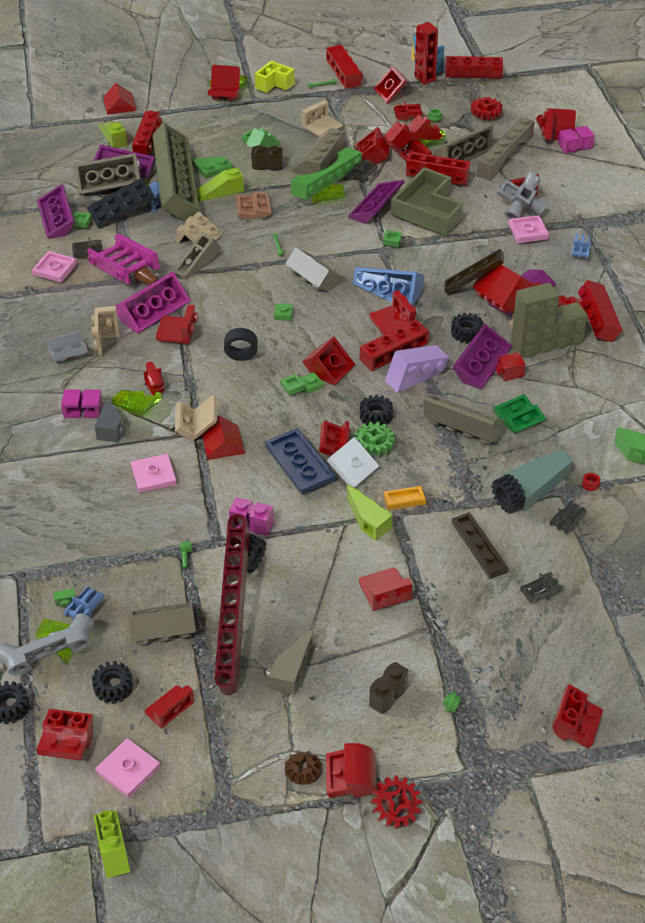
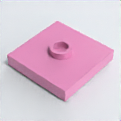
M539 215L508 219V225L517 244L549 239V233Z
M48 251L32 269V275L62 283L78 264V260Z
M168 454L130 462L139 493L177 485Z
M127 738L95 768V771L123 795L130 798L161 766L160 762Z

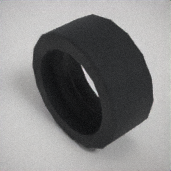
M235 328L226 333L224 352L228 357L237 361H246L256 355L258 339L253 331L246 328ZM242 340L251 345L247 348H236L231 343Z

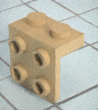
M325 100L301 111L302 127L316 136H320L330 128L342 129L340 122L328 116V102Z
M198 211L193 217L190 216L185 221L184 226H179L174 239L179 243L187 236L194 243L201 232H204L217 240L222 232Z
M116 306L95 307L94 315H91L92 326L95 325V327H91L92 337L96 339L94 340V350H98L99 356H102V338L120 337Z
M211 395L196 409L181 401L176 404L175 431L191 441L200 437L217 422V397L215 395Z

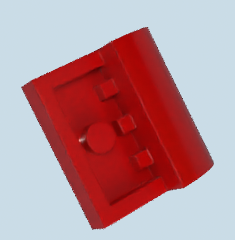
M568 684L565 687L552 728L561 740L565 741L569 738L588 749L593 744L603 709L587 700L588 694Z
M49 708L42 725L43 733L36 748L37 755L82 761L85 750L89 749L92 740L93 714Z
M345 743L344 749L326 753V794L329 798L351 793L357 798L371 795L373 790H377L375 752L372 748L360 743Z

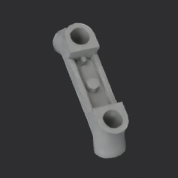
M80 613L74 617L69 628L52 632L49 636L32 640L29 644L19 648L4 643L0 645V662L7 665L9 674L20 675L33 670L31 662L68 647L73 653L81 651L91 644L89 633L94 626L93 621L89 616Z

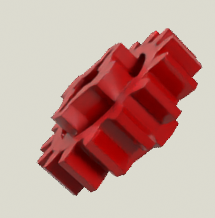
M478 98V100L474 99L471 102L470 112L476 118L481 117L482 120L495 119V116L500 117V114H502L503 104H501V101H497L496 98Z
M398 775L393 777V781L386 777L384 779L385 785L379 782L376 785L379 790L372 791V795L376 797L370 801V804L376 805L372 813H379L378 822L382 819L386 820L385 827L393 823L394 829H398L401 823L405 828L409 825L408 820L413 823L416 820L414 814L421 812L417 808L418 805L422 804V800L417 799L421 792L414 791L415 783L413 782L408 785L406 777L402 781H399ZM390 787H397L393 792L385 791ZM399 794V805L394 809L395 801L393 799ZM382 803L385 805L387 812L383 809ZM399 812L408 813L403 817H396Z

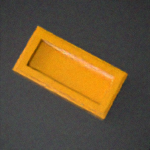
M422 486L383 492L387 510L426 505Z

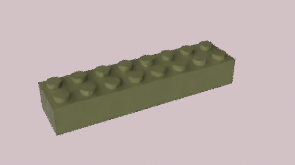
M163 122L153 134L161 205L166 212H171L178 219L186 221L199 210L189 141L187 136Z

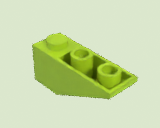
M350 484L347 485V500L361 531L377 541L392 528V514L387 509H383L376 504L373 499L366 497L360 490L355 489Z
M106 810L93 815L106 878L129 873L130 867L117 810Z

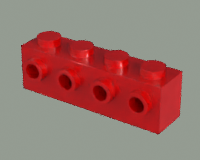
M430 22L417 25L414 77L424 85L436 81L439 29Z
M342 44L326 47V61L344 88L361 86V79H363L362 71L358 69L357 64L354 63L352 57L349 56Z
M446 56L445 77L502 79L503 57Z
M153 110L144 112L132 143L133 152L151 156L154 148L153 134L163 123V119L160 118V112Z
M410 152L406 160V176L415 177L425 167L451 177L452 184L466 186L470 177L471 161Z
M586 280L584 285L580 287L578 294L580 299H583L585 312L594 335L600 340L614 342L623 329L605 286Z
M414 320L360 346L359 360L371 371H374L391 363L395 351L427 345L429 342V330L418 320Z

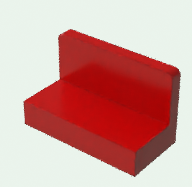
M175 685L146 708L145 715L162 729L195 702L193 689L188 685L183 688Z

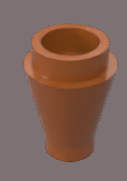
M146 266L136 270L133 274L137 281L147 285H151L159 280Z

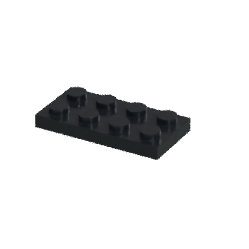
M140 178L86 208L91 213L98 229L155 198L143 178Z

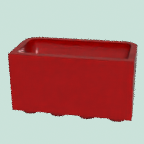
M501 264L477 278L472 287L477 290V295L508 314L509 311L514 312L516 292L537 285Z

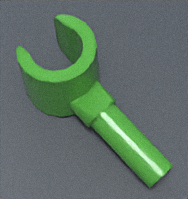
M190 541L180 543L184 569L188 568L187 553L193 552Z

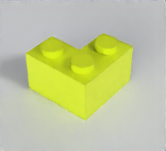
M270 61L254 73L255 89L267 93L275 86L282 90H288L295 84V69L274 61Z

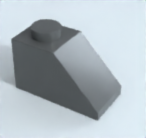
M106 401L94 426L97 440L118 443L121 436L125 433V425H123L122 416L112 403Z

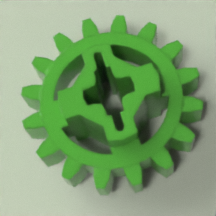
M369 422L368 426L362 424V428H357V432L354 433V437L370 453L371 457L373 454L380 457V453L386 455L387 450L392 451V446L395 445V433L392 432L391 427L386 429V424L380 426L379 422H376L375 425Z

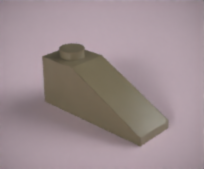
M201 232L173 272L184 279H188L210 263L220 251L221 246L214 238Z
M308 630L275 659L272 667L268 668L266 679L269 680V689L295 695L313 646V631Z

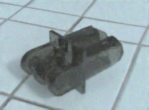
M367 159L360 164L355 163V167L350 170L348 177H353L354 180H359L361 183L364 181L368 182V177L377 170L378 166Z
M88 237L89 241L73 243V257L76 259L88 258L87 249L89 248L97 253L103 251L102 241L90 240Z
M570 501L563 509H558V513L551 519L549 525L556 526L557 530H563L564 534L568 535L571 531H574L575 525L587 511L584 507L580 509V505L577 503L573 504V501Z
M549 572L544 575L540 573L538 579L521 586L520 591L529 603L533 604L545 598L550 601L551 597L561 593L564 587L559 585L558 579H554L553 573Z

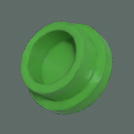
M431 109L428 113V118L433 122H438L443 116L439 109Z
M452 691L451 694H446L442 704L445 706V712L451 711L454 713L461 698V696L456 695L457 692Z

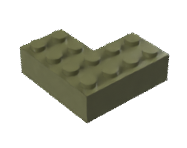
M424 167L391 199V215L446 236L462 220L463 203L447 198L451 190V177Z
M550 283L518 290L516 292L511 335L512 348L515 353L519 352L523 358L581 343L584 340L587 314L578 302L558 307L559 295Z

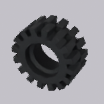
M463 313V315L457 314V317L455 316L452 319V337H455L456 341L460 340V343L466 341L465 344H469V341H472L482 328L483 320H481V317L477 318L476 314L472 316V313H469V315H466V313Z
M375 394V397L369 395V399L365 397L364 401L360 402V420L362 423H365L367 426L369 422H372L373 425L379 422L380 426L391 423L393 405L389 398L384 399L383 395L378 397ZM373 410H379V411H382V412H377V413H376V412H371V411H373Z
M506 474L492 482L491 488L494 489L492 494H495L494 499H497L498 506L501 505L502 510L509 513L525 504L524 499L526 498L523 495L524 490H521L522 485L518 484V479H514L513 475Z
M251 533L249 537L247 573L254 572L255 567L258 568L259 562L261 563L262 557L265 556L264 551L267 549L265 547L267 545L265 540Z
M113 661V665L105 662L106 666L104 667L101 664L99 670L95 669L94 675H92L94 693L100 701L104 699V703H109V700H111L112 704H115L117 699H119V702H122L123 696L127 699L129 693L132 692L133 681L131 671H129L127 665L124 667L122 662L117 665V661ZM112 678L121 680L115 686L104 685L107 680Z
M4 681L5 685L2 686L0 683V704L9 698L16 699V702L8 707L0 706V724L2 720L4 724H8L9 720L13 724L16 723V718L21 720L23 719L22 714L26 716L28 713L27 709L30 707L26 689L22 687V684L18 683L16 685V682L12 681L11 685H9L8 681Z

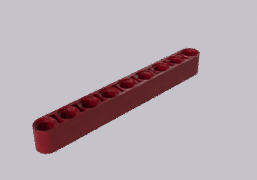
M233 514L227 522L214 676L216 685L224 695L234 694L238 689L250 537V528L242 514ZM238 581L236 584L230 585L232 582ZM232 600H237L235 603L229 604ZM235 619L233 623L227 624L228 621ZM229 639H234L231 643L226 644ZM232 659L229 664H224L226 660ZM230 679L228 684L222 685L225 680Z

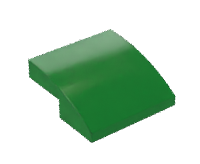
M525 394L499 404L493 409L496 416L505 420L503 424L514 434L546 420L537 404L532 405Z

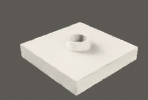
M355 437L327 460L342 479L352 487H356L379 467L377 462Z

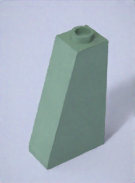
M560 449L507 471L503 476L506 474L513 475L514 479H518V484L522 485L521 490H524L523 495L526 499H524L525 504L520 508L526 511L571 474L573 461L569 455Z

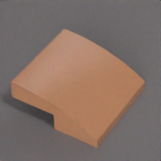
M253 191L252 196L236 194L235 202L238 218L253 219L271 215L269 194Z

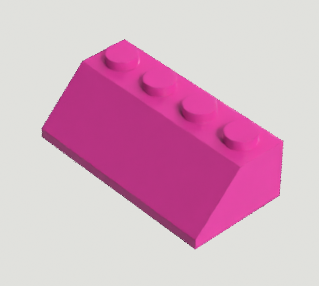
M171 272L115 306L117 316L121 322L134 332L139 333L160 320L162 316H167L191 300L174 272Z

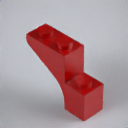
M419 114L409 126L396 121L385 134L388 140L399 149L414 139L440 140L443 137L440 132L441 128L434 123L432 125V121L426 116L423 118Z

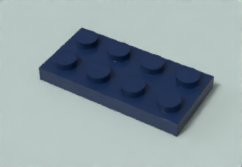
M298 428L265 441L266 449L301 495L335 481V474Z

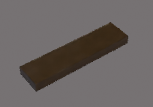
M498 249L445 280L444 292L449 295L504 263V252Z
M470 512L452 518L453 526L489 579L508 573V567Z

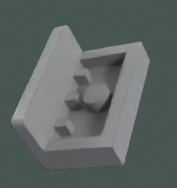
M80 331L46 340L50 357L56 362H63L72 356L78 358L83 356L84 353H88Z

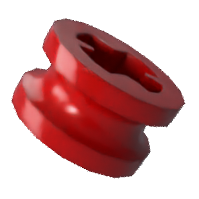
M595 473L585 474L582 481L583 488L588 491L597 490L600 485V476Z

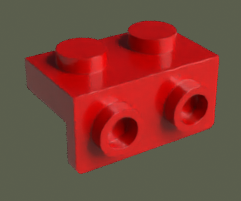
M324 420L321 424L319 452L332 456L348 443L351 433L349 429L350 422L345 421L342 426H338Z

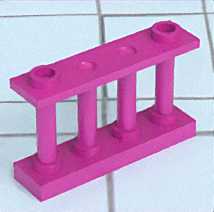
M120 233L114 236L115 245L99 253L90 248L87 249L88 260L91 265L126 284H130L128 275L144 266L154 270L160 268L156 252ZM116 251H120V252H118V253H116V254H114V255H112V256H110V257H108V258L106 257V256H108V255H110V254H112V253H114V252H116ZM125 256H129V257H127L126 259H124V260H122V261H120V262H118V263L115 262V261H117V260H119V259H121V258H123V257H125ZM134 261H139V262H137V263H135V264H133V265H131V266L125 268V266H127V265L133 263Z

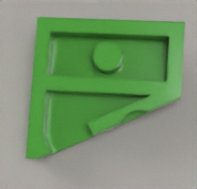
M226 157L191 159L192 165L205 179L233 168L232 163Z

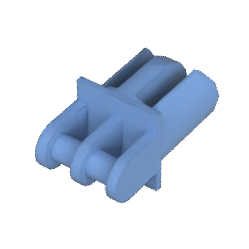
M155 181L149 186L155 198L147 203V205H150L151 212H156L158 206L161 205L159 182Z
M578 234L575 235L571 257L579 256V258L586 257L588 259L591 236L588 235V241L584 242L585 235L582 234L581 241H578Z
M87 586L77 598L72 597L73 601L65 609L64 615L66 617L71 616L73 620L77 614L82 613L92 619V612L104 599V594Z

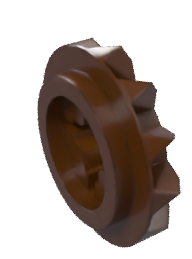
M299 750L297 754H290L289 759L285 761V774L295 784H310L321 773V762L318 760L317 755H312L309 750L306 753ZM306 762L307 767L300 773L299 766Z

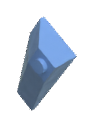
M355 267L353 284L392 302L393 292L399 290L413 306L422 293L424 275L411 271Z

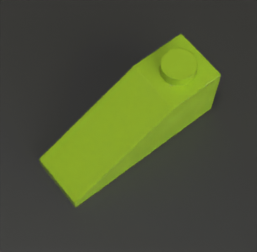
M108 121L98 124V127L112 147L128 146L126 130L120 122Z
M231 168L212 178L196 189L197 198L201 202L244 192V178L240 169Z

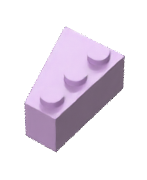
M437 345L395 351L385 381L396 393H399L444 372L449 356Z

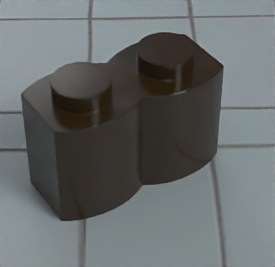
M262 145L252 147V169L282 170L283 148L278 146L265 147Z
M397 662L390 664L385 669L383 676L372 683L369 692V706L381 714L390 710L395 699L401 697L407 689L408 669Z

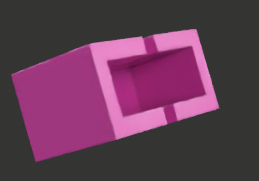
M588 126L574 128V131L573 129L559 131L558 145L565 154L576 152L578 149L580 151L593 148L595 135Z
M64 389L61 402L64 418H80L82 408H85L84 418H99L103 406L101 390L84 389V392H81V389Z
M236 497L229 509V518L233 514H242L247 523V518L250 520V532L267 536L274 523L273 506L258 502L254 505L253 501Z

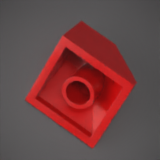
M392 66L374 89L388 104L406 86L409 80L403 73Z
M379 127L356 143L355 150L362 152V163L378 164L386 160L389 155V145Z
M335 336L313 350L302 361L310 373L314 372L320 380L331 385H336L355 365Z

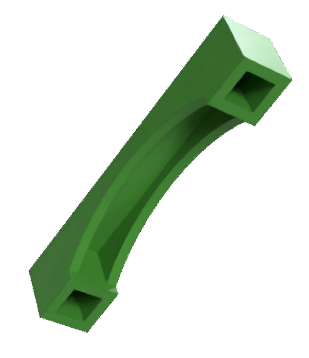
M346 147L338 152V160L332 166L316 173L300 174L291 180V195L305 200L314 196L360 168L362 152Z

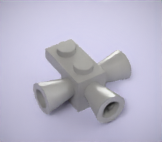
M527 173L525 181L520 187L507 179L503 181L497 194L512 203L505 212V216L508 219L520 218L522 210L527 206L539 216L544 211L547 203L533 198L536 193L534 189L541 182L537 175Z

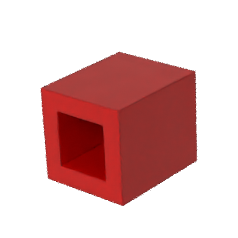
M519 352L498 357L496 371L504 382L524 377L526 363Z

